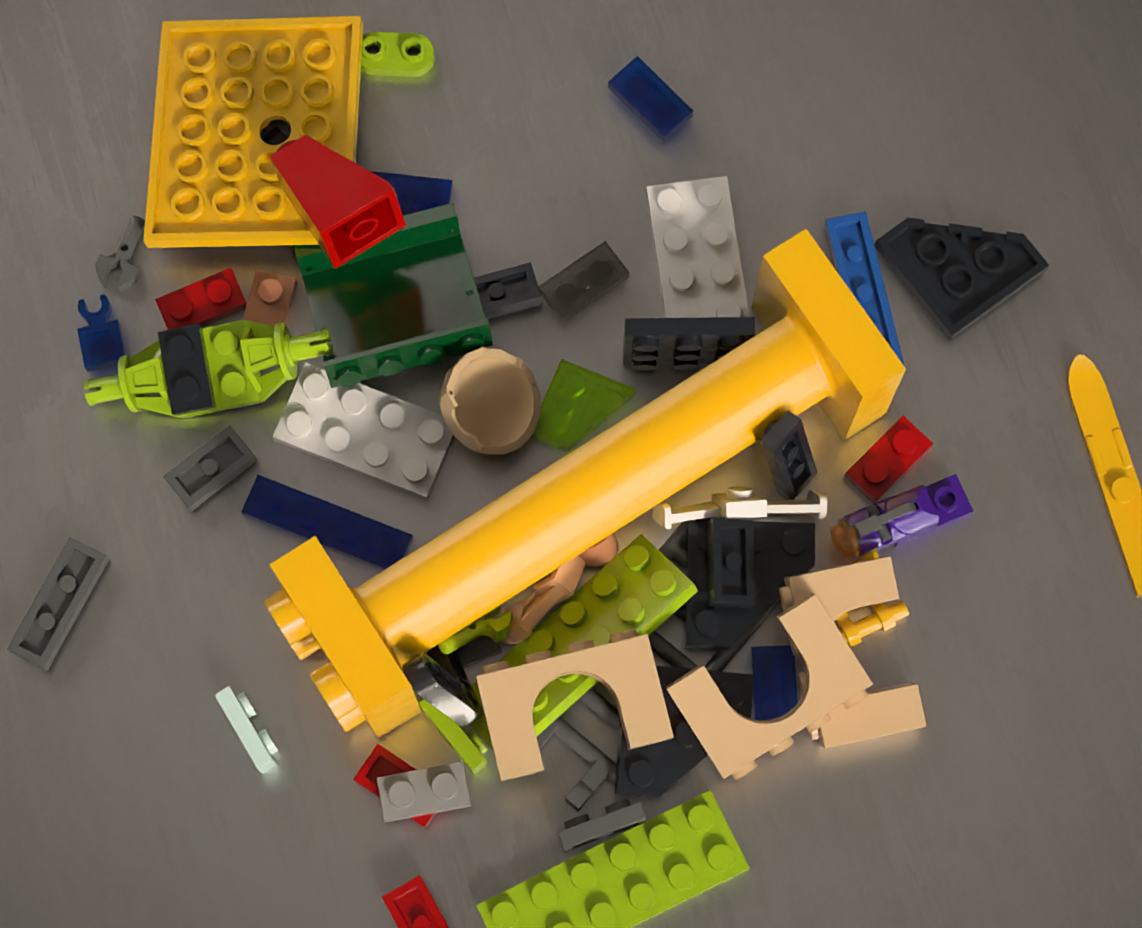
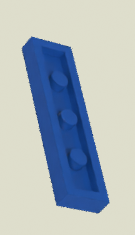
M866 211L826 219L824 226L835 270L904 365Z

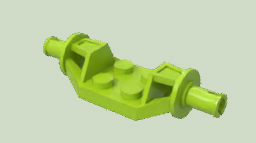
M239 320L203 328L216 408L177 416L172 415L159 340L133 356H121L118 361V374L84 380V390L90 389L91 393H85V398L90 406L124 398L127 407L133 413L146 409L181 419L263 403L287 380L297 377L298 361L333 355V345H328L327 343L332 341L331 336L326 328L321 331L292 337L284 322H279L272 326L249 320ZM277 364L280 365V368L262 376L261 370ZM160 393L162 397H144V394Z

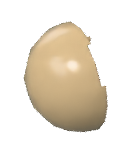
M482 347L464 355L446 373L439 398L441 413L447 427L464 446L476 453L505 455L521 448L534 434L541 414L540 391L533 372L521 358H516L502 349Z

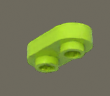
M377 31L363 34L361 71L366 74L419 77L429 72L433 67L435 60L433 45L427 37L421 34ZM371 46H378L380 51L376 54H369L367 49ZM411 48H418L421 51L416 56L407 54V51Z

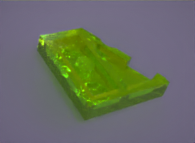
M561 359L540 406L541 414L531 438L568 452L581 442L583 436L589 431L595 430L605 422L607 416L624 402H629L635 394V388Z

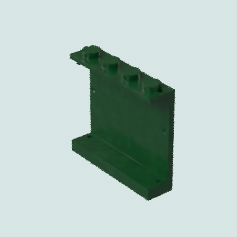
M453 203L404 215L406 223L404 228L336 269L319 245H293L316 332L327 328L332 341L327 343L328 345H333V355L323 356V364L331 388L353 386L361 380L380 375H394L402 369L421 364H435L444 358L463 353L467 354L482 347L493 346L488 318H485Z

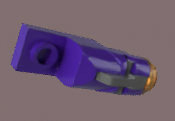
M954 474L926 487L919 485L898 495L876 502L869 507H864L837 520V525L830 527V535L842 559L849 556L856 559L893 544L895 547H898L972 515L974 510L957 475Z

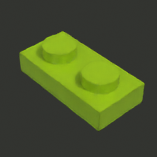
M425 699L418 703L421 711L473 775L477 774L487 765V761L482 754L488 749L473 730L465 734L455 721Z

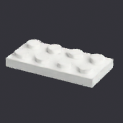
M727 176L646 186L665 318L750 317Z
M306 362L272 436L275 442L426 501L430 497L455 438L447 427L442 415L360 383L353 386L331 388L326 371Z

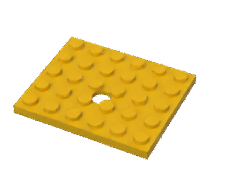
M361 16L162 21L143 239L147 248L319 245L286 196L269 156L274 154L285 142L297 140L306 134L356 163L363 21ZM279 119L288 122L291 127V134L285 142L278 145H270L261 139V131L268 126L270 121Z

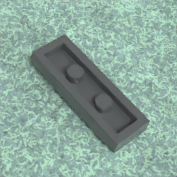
M69 537L7 650L48 671L107 565L109 557Z

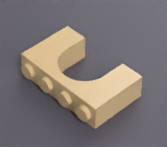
M882 556L784 577L786 587L779 588L784 611L814 593L833 622L849 610L899 599L891 556ZM789 638L793 655H799L800 653ZM801 657L803 671L797 672V679L802 695L806 685V669ZM907 682L866 691L868 697L849 709H846L841 704L828 713L831 717L829 722L809 733L811 740L818 739L821 747L830 748L927 727L918 684Z
M814 593L776 616L800 653L806 669V685L802 697L786 714L770 720H756L741 715L726 701L703 663L666 686L670 696L723 779L731 774L735 780L743 777L757 767L754 761L756 758L767 751L772 756L779 754L794 743L791 736L806 727L809 733L813 732L831 720L828 714L830 711L841 704L846 709H849L868 697L865 689L873 685L872 681Z
M636 629L610 635L612 643L595 647L593 640H587L569 645L568 654L552 657L551 650L525 656L527 664L510 668L508 661H502L483 666L484 674L476 676V682L500 781L544 771L533 725V706L540 691L548 683L564 675H586L598 680L607 687L616 701L628 750L674 738L648 634L637 636Z

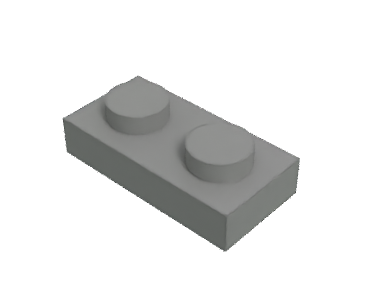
M463 761L377 777L385 823L471 806Z

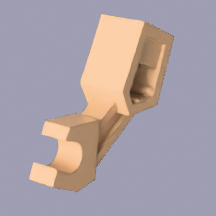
M579 555L532 584L535 592L527 601L523 600L505 609L503 615L509 611H512L509 633L506 638L501 640L503 644H517L531 636L532 629L554 605L574 595L586 563Z

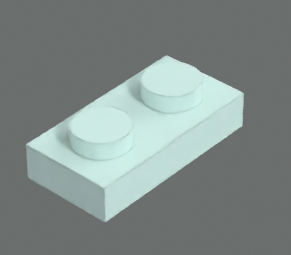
M230 686L216 693L217 701L257 769L263 774L277 766L272 754L277 752L278 749L267 730L263 729L258 732L250 718L257 713L246 694L242 692L236 695Z

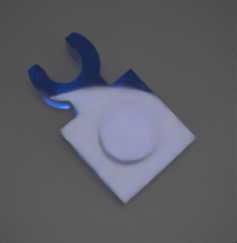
M105 294L100 295L102 306L95 313L88 311V306L84 299L78 301V311L89 325L77 329L84 367L87 372L117 366L119 358L127 355L121 324L118 319L107 321L112 314V306Z

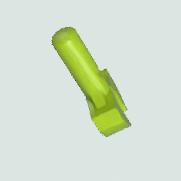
M501 605L497 606L439 643V649L444 654H450L481 635L489 636L498 643L506 638L509 633L512 611L505 613L498 619H490L500 613Z

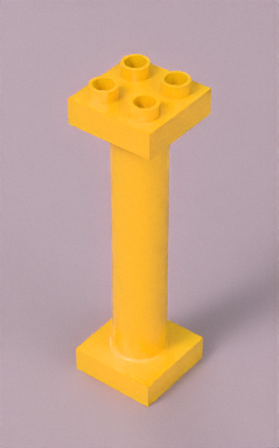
M804 229L762 256L751 309L764 326V331L360 586L348 588L316 536L269 564L282 589L264 599L263 603L300 661L321 648L329 663L311 673L310 677L346 733L366 720L378 740L422 713L412 686L402 672L403 664L421 652L425 653L752 445L762 438L767 426L776 419L780 420L787 410L797 416L817 403L843 441L848 440L886 415L906 368L807 229Z

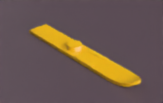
M1084 354L1074 357L1068 371L1070 400L1136 596L1142 595V489L1104 380L1092 361Z

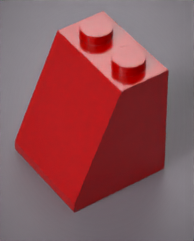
M306 134L297 140L285 142L274 154L269 156L286 196L335 269L406 226L394 188L388 181Z

